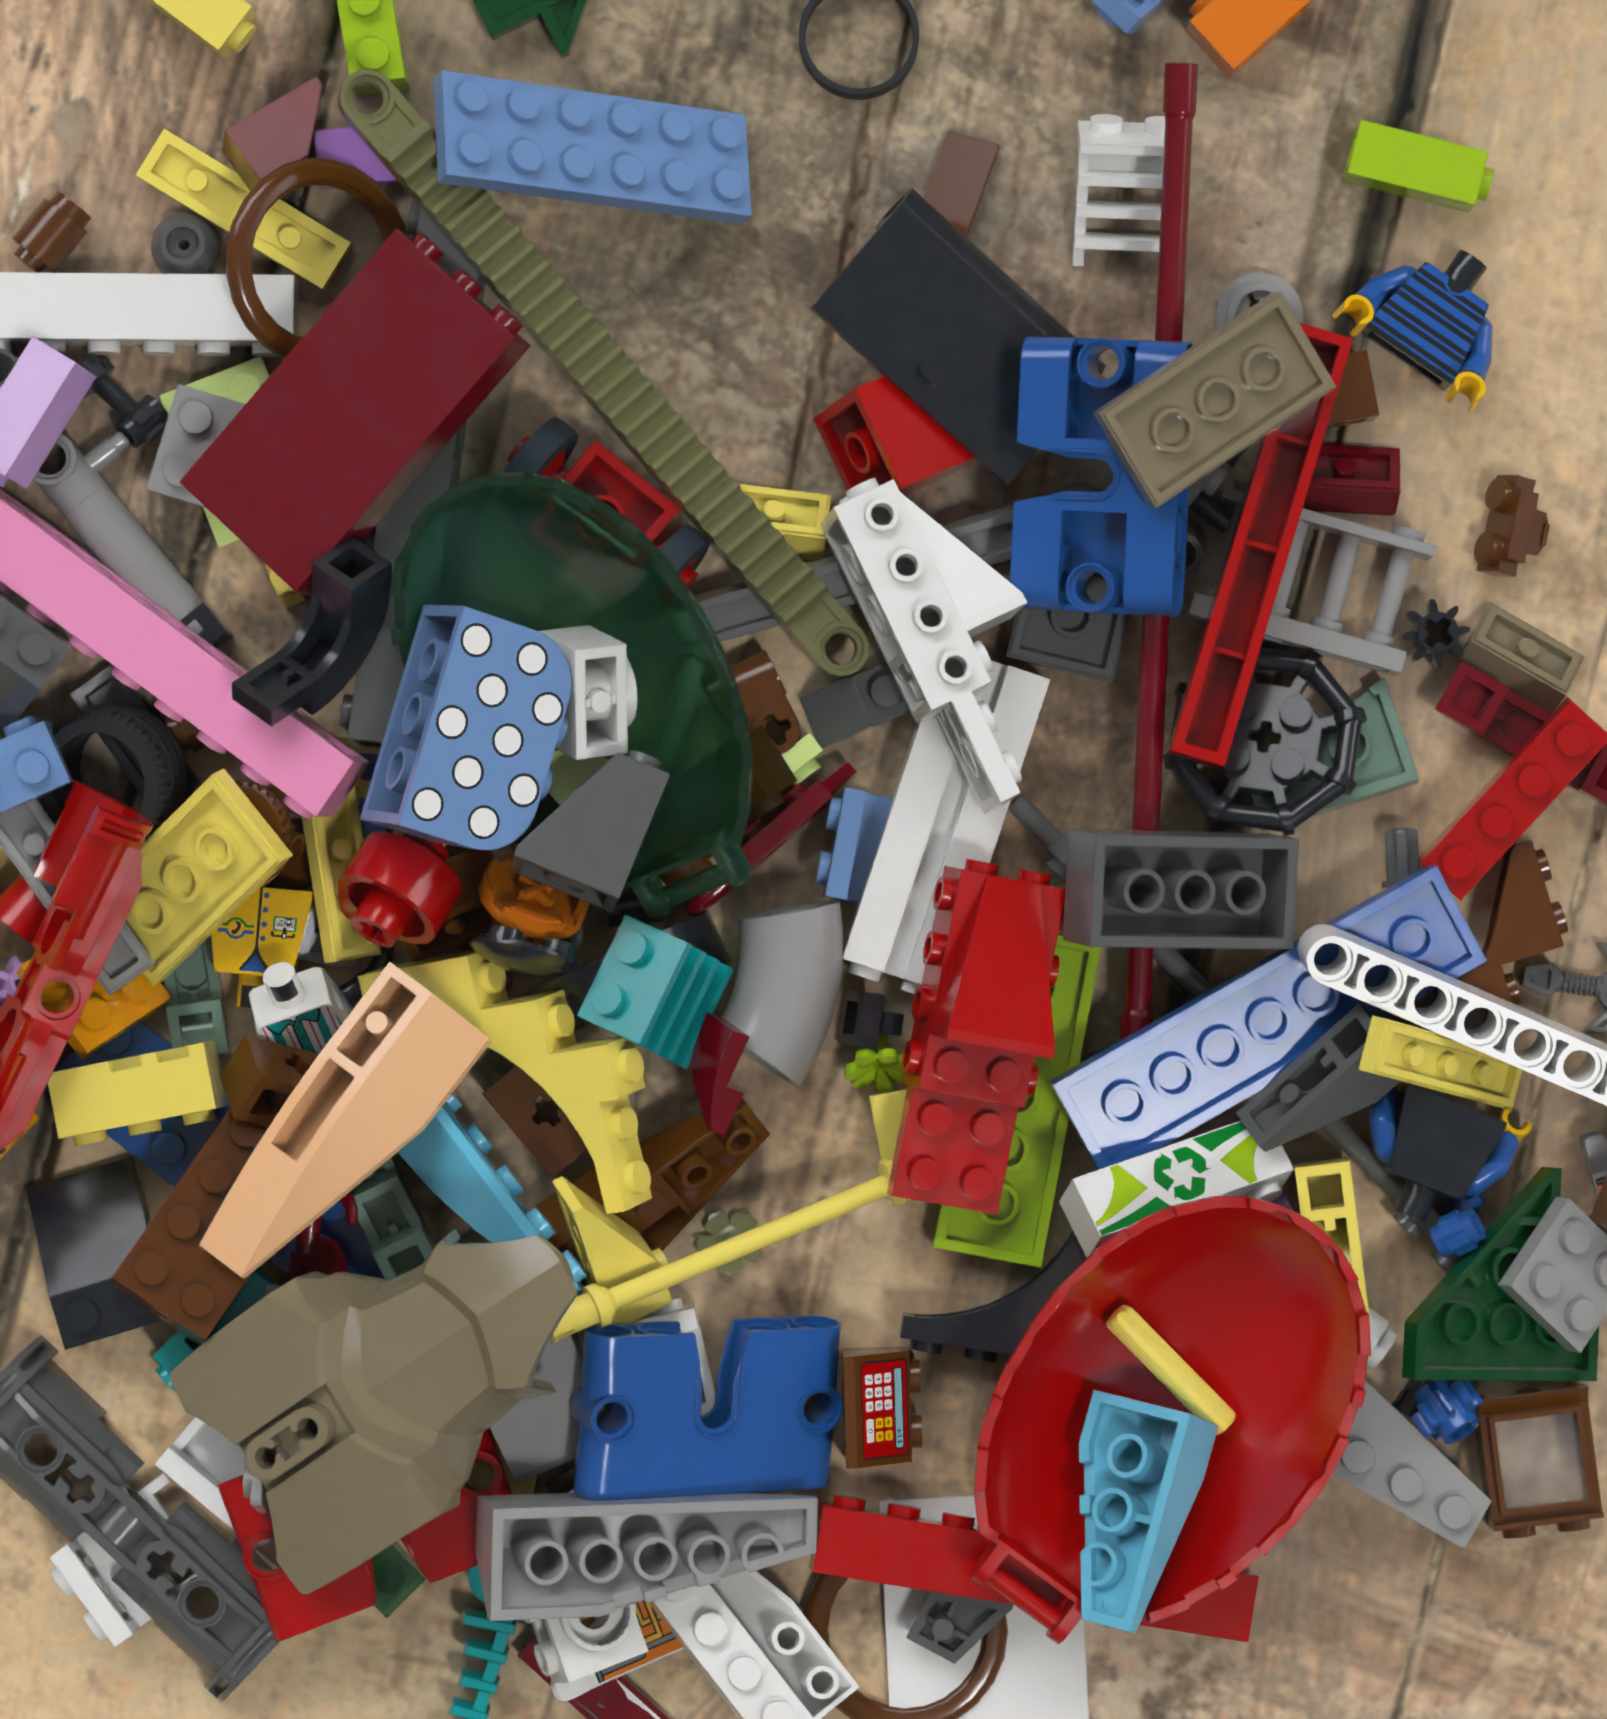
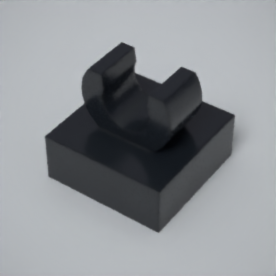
M845 989L837 1043L877 1049L879 1033L901 1036L904 1014L882 1011L885 996L883 994Z

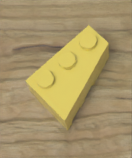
M216 1041L52 1072L48 1081L58 1139L73 1136L76 1147L107 1141L106 1130L128 1126L129 1136L162 1130L160 1119L182 1115L184 1126L216 1120L215 1109L228 1106L227 1096L220 1079L222 1069Z

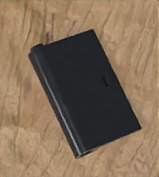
M910 188L881 218L875 227L877 231L810 309L1000 482L1007 486L1038 451V448L1017 442L1020 362L1024 340L1028 336L1076 337L918 192ZM1099 359L1097 366L1101 375L1106 365Z

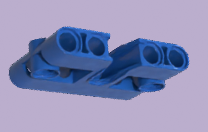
M1028 336L1025 338L1020 362L1017 442L1068 458L1104 460L1112 469L1113 479L1110 486L1102 492L1064 491L1014 502L1010 583L1023 593L1027 604L1021 609L1177 617L1180 614L1184 597L1189 487L1158 508H1149L1093 412L1193 346L1191 342ZM1111 349L1117 355L1119 365L1116 373L1105 380L1100 375L1097 364L1101 354ZM1096 572L1100 573L1107 582V593L1103 600L1098 603L1090 599L1086 587L1089 578Z
M823 1316L732 1318L717 1370L715 1403L711 1411L701 1416L703 1382L696 1336L693 1332L682 1333L678 1321L612 1323L603 1328L593 1325L584 1329L581 1371L583 1382L582 1386L573 1395L571 1402L572 1415L576 1422L580 1424L579 1440L576 1446L574 1493L580 1497L593 1500H620L805 1490L828 1486L833 1428L842 1418L844 1410L843 1399L839 1392L836 1391L841 1323L835 1319ZM817 1393L815 1403L808 1410L804 1411L805 1402L810 1396ZM612 1402L609 1414L602 1420L596 1421L601 1407Z

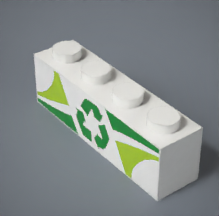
M1238 1121L1073 1178L1059 1203L1087 1258L1096 1248L1124 1228L1172 1205L1211 1196H1249L1271 1202L1282 1194L1281 1188L1294 1168L1282 1145L1267 1152L1263 1151L1242 1121Z

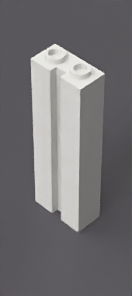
M991 661L993 671L989 672L988 675L992 682L978 693L975 699L977 703L984 700L989 706L998 728L997 731L992 733L1001 753L1009 751L1016 761L1019 770H1021L1050 679ZM937 715L916 725L892 797V803L843 946V959L851 962L848 973L879 982L883 972L903 979L900 990L915 994L917 988L922 984L925 968L922 957L923 947L927 934L932 931L936 909L933 907L934 890L938 879L943 875L944 866L964 869L966 859L990 863L1010 804L1009 801L1005 805L986 814L983 813Z

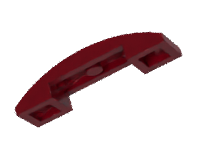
M1462 661L1434 709L1452 722L1510 756H1513L1552 714L1510 691V687ZM1607 744L1568 785L1573 790L1607 806Z

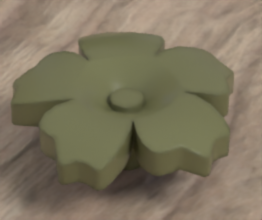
M718 1209L715 1212H710L704 1228L712 1235H704L696 1239L697 1252L756 1228L758 1221L752 1217L750 1212L743 1214L734 1212L731 1217V1223L724 1210ZM760 1249L742 1258L751 1262H757L763 1250ZM742 1258L717 1267L718 1273H725L731 1276L735 1270L743 1268Z

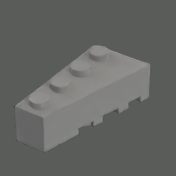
M1365 1380L1364 1389L1366 1394L1362 1408H1358L1348 1435L1350 1441L1333 1474L1465 1549L1492 1501Z

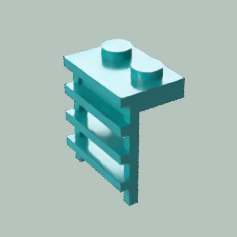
M625 915L577 1016L687 1070L706 1013H714L734 969L707 955L702 950L693 947L688 942Z

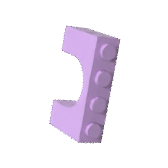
M35 337L31 338L0 388L1 487H4L8 479H11L22 487L28 488L96 378L95 375Z

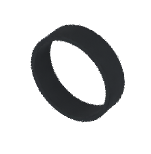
M810 0L800 21L799 47L808 73L822 88L842 98L866 100L890 92L905 79L915 62L919 45V24L909 0H895L905 12L911 25L913 43L909 57L904 66L892 78L882 84L869 88H850L839 85L825 77L816 68L807 51L805 33L812 13L823 0Z

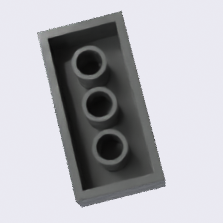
M1068 829L1063 940L1089 947L1293 949L1299 839L1270 833Z

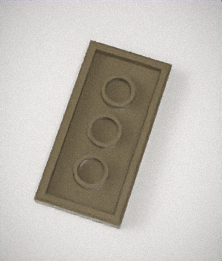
M1281 291L1271 293L1093 412L1149 508L1156 509L1336 388V385Z

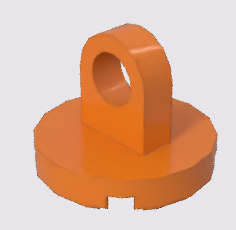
M514 854L506 855L504 861L497 862L495 858L488 863L478 887L481 903L493 917L491 925H502L518 929L523 932V935L528 936L523 941L543 945L544 939L568 938L579 931L590 905L589 903L509 871Z

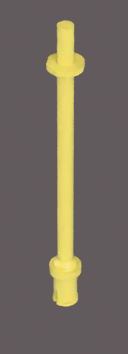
M887 1159L879 1161L877 1165L878 1177L617 1286L608 1289L593 1283L583 1287V1294L576 1296L549 1341L552 1344L556 1343L564 1337L596 1325L598 1328L612 1324V1317L615 1316L619 1308L884 1197H888L892 1204L896 1206L905 1204L906 1198L887 1194L893 1162Z

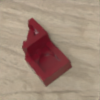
M707 1012L693 1049L690 1068L707 1128L712 1132L725 1136L744 1095L742 1091L729 1083L750 1036L726 1019Z

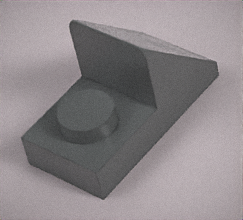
M887 662L857 675L847 676L800 698L822 749L910 713Z

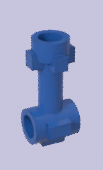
M1481 1193L1477 1196L1465 1195L1461 1201L1447 1199V1205L1442 1208L1443 1216L1438 1218L1437 1225L1430 1228L1433 1243L1443 1257L1446 1258L1454 1253L1460 1257L1478 1248L1479 1241L1486 1238L1483 1224L1478 1215L1479 1209L1484 1205L1485 1201Z

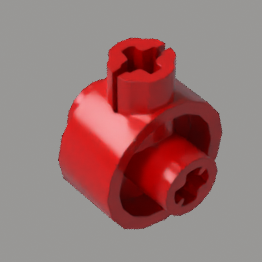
M386 831L372 832L365 837L339 878L338 898L341 912L347 919L351 920L353 928L366 940L382 947H392L397 939L411 944H427L436 937L459 900L462 885L455 872L445 863L449 853L443 844L434 843L408 834L401 836Z

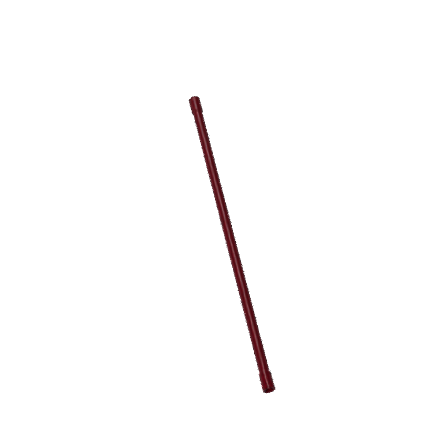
M1165 63L1163 115L1165 117L1155 341L1183 342L1193 119L1196 114L1198 64ZM1142 615L1132 830L1160 831L1170 616ZM1126 947L1124 1007L1120 1017L1119 1041L1147 1026L1154 1020L1151 1009L1154 948Z

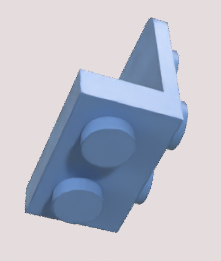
M29 716L3 728L6 737L0 739V814L73 783V779L52 734L55 726L58 724L57 722L44 721L42 717L34 718V716Z
M848 787L842 789L841 798H831L825 829L835 831L831 852L821 851L815 883L824 885L823 897L855 903L859 902L893 798L869 794L867 791Z

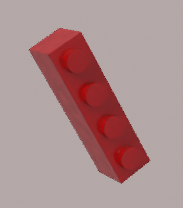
M1567 696L1419 857L1420 865L1424 868L1432 864L1436 865L1450 892L1461 901L1607 744V731Z

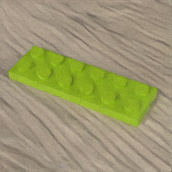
M1058 935L1054 955L1059 956V973L1055 985L1050 988L1055 1038L1054 1058L1034 1057L1033 1063L1038 1065L1037 1086L1033 1095L1027 1096L1025 1108L1018 1107L998 1215L940 1205L933 1248L1039 1268L1042 1267L1069 1118L1049 1081L1080 1064L1101 947H1089L1064 941L1063 936Z

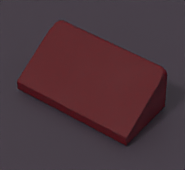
M1322 444L1303 508L1321 512L1394 515L1397 511L1401 493L1400 448Z

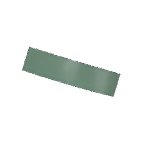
M210 935L164 980L165 989L172 997L166 1006L172 1049L216 1041L218 1054L220 1055L229 1053L230 1049L221 973L214 970L212 939Z

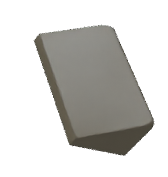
M1490 602L1463 647L1464 654L1458 658V661H1462L1510 687V691L1552 713L1566 696L1585 656Z

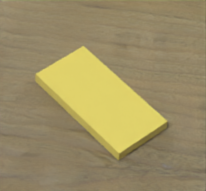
M224 768L213 773L146 840L144 847L141 849L142 886L125 919V923L155 963L153 967L143 973L152 986L164 981L293 856Z

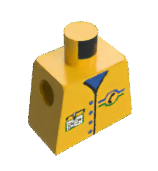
M260 887L211 934L215 972L239 974L236 1007L251 1008L248 994L253 988L264 985L263 974L271 965L287 962L293 965L296 973H298L301 963L298 956L304 940L311 908L315 904L313 892Z

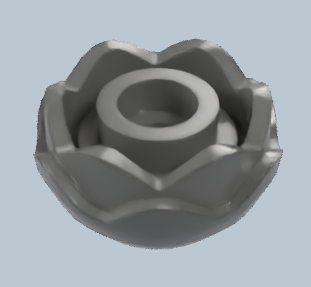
M179 212L166 217L157 226L151 240V252L157 267L164 274H206L219 257L220 244L215 229L208 220L198 214ZM182 241H188L190 244L189 248L185 251L180 249Z

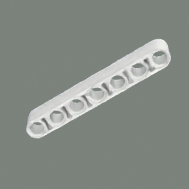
M1327 924L1314 925L1307 929L1300 937L1297 947L1298 956L1311 976L1321 984L1607 1106L1606 1043L1337 927ZM1328 943L1339 945L1338 956L1332 963L1323 966L1314 963L1315 953L1319 947ZM1381 964L1389 967L1388 977L1382 984L1374 987L1365 986V975L1370 968ZM1428 986L1438 987V997L1432 1005L1425 1008L1414 1006L1415 996L1421 989ZM1475 1008H1487L1488 1015L1483 1025L1475 1029L1464 1028L1465 1017L1470 1011ZM1527 1029L1537 1030L1536 1041L1531 1047L1525 1050L1514 1049L1515 1038L1520 1032ZM1578 1050L1586 1051L1585 1062L1580 1068L1574 1071H1564V1060L1570 1053Z

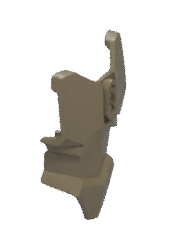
M454 1229L436 1245L425 1263L391 1280L343 1271L329 1276L314 1271L296 1277L263 1297L228 1323L171 1371V1383L186 1413L197 1417L213 1427L235 1445L239 1444L245 1453V1463L248 1470L254 1477L262 1481L268 1491L265 1494L272 1519L276 1561L300 1593L309 1594L332 1583L408 1534L460 1506V1492L470 1477L484 1431L523 1399H532L556 1392L551 1382L533 1378L549 1340L562 1317L576 1298L577 1292L567 1259L541 1235L490 1243L458 1244L461 1237L457 1230ZM309 1418L317 1424V1436L313 1435L308 1427ZM280 1446L283 1452L275 1456V1463L273 1465L267 1459L266 1449Z

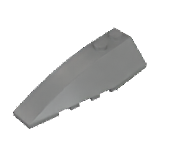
M575 1493L477 1496L475 1552L487 1618L490 1621L601 1617L617 1612V1608L640 1601L648 1603L668 1597V1593L695 1585L702 1587L719 1582L722 1577L747 1570L750 1573L815 1554L818 1498L806 1495L757 1493L620 1500H593L580 1497Z

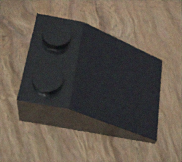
M133 1157L26 1188L48 1294L65 1350L163 1321L111 1286L112 1276L151 1222Z

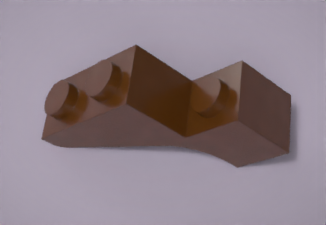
M1532 840L1512 845L1503 855L1486 939L1482 948L1487 961L1456 978L1516 1005L1521 1004V998L1515 978L1512 973L1503 974L1501 965L1563 947L1561 934L1568 932L1561 904L1559 901L1551 903L1545 885L1546 881L1552 880L1548 859L1542 848L1534 849ZM1438 989L1433 992L1435 999L1438 997ZM1475 1008L1470 1011L1465 1017L1464 1028L1475 1029L1483 1025L1488 1015L1487 1008Z

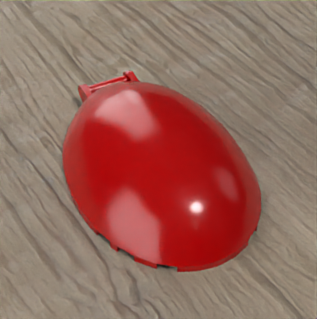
M1211 1196L1169 1206L1129 1225L1096 1248L1053 1291L1030 1322L1008 1359L991 1396L977 1446L974 1499L978 1531L992 1542L977 1560L968 1578L978 1586L986 1583L1048 1629L1046 1636L1056 1644L1064 1641L1081 1619L1080 1552L1085 1548V1516L1080 1514L1079 1496L1084 1495V1464L1079 1463V1440L1093 1390L1192 1414L1107 1328L1106 1322L1108 1318L1122 1305L1132 1307L1222 1398L1236 1415L1234 1422L1223 1433L1216 1434L1204 1480L1141 1622L1148 1621L1151 1624L1191 1609L1189 1605L1219 1588L1224 1590L1238 1580L1236 1576L1262 1554L1266 1556L1301 1519L1325 1487L1350 1441L1348 1439L1349 1432L1358 1408H1362L1366 1394L1364 1384L1368 1356H1371L1369 1313L1364 1305L1358 1284L1359 1279L1343 1251L1321 1228L1304 1216L1283 1205L1249 1196ZM1010 1554L1068 1597L1069 1600L1059 1610L999 1565Z

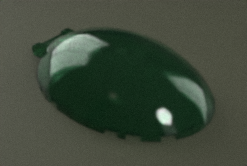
M527 472L489 473L460 482L429 503L409 527L411 531L404 547L395 558L389 596L395 597V625L390 628L392 645L399 644L404 669L423 605L466 606L536 631L590 625L625 643L626 655L632 666L636 681L637 709L632 724L627 727L628 753L623 755L629 757L631 750L650 755L662 762L660 770L669 773L670 776L623 890L632 887L647 915L656 920L670 914L671 907L726 884L736 887L749 882L752 876L751 867L739 845L742 843L751 811L754 765L747 716L737 682L714 629L701 605L666 556L632 522L599 498L561 480ZM610 755V756H606V757L609 758V759H611L614 755ZM549 793L539 802L535 817L528 829L514 841L517 845L560 806ZM709 854H712L717 862L714 866L663 886L658 877L663 873Z

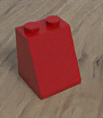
M885 376L852 389L813 418L847 490L872 478H876L879 486L894 479L899 491L905 496L977 462L970 453Z

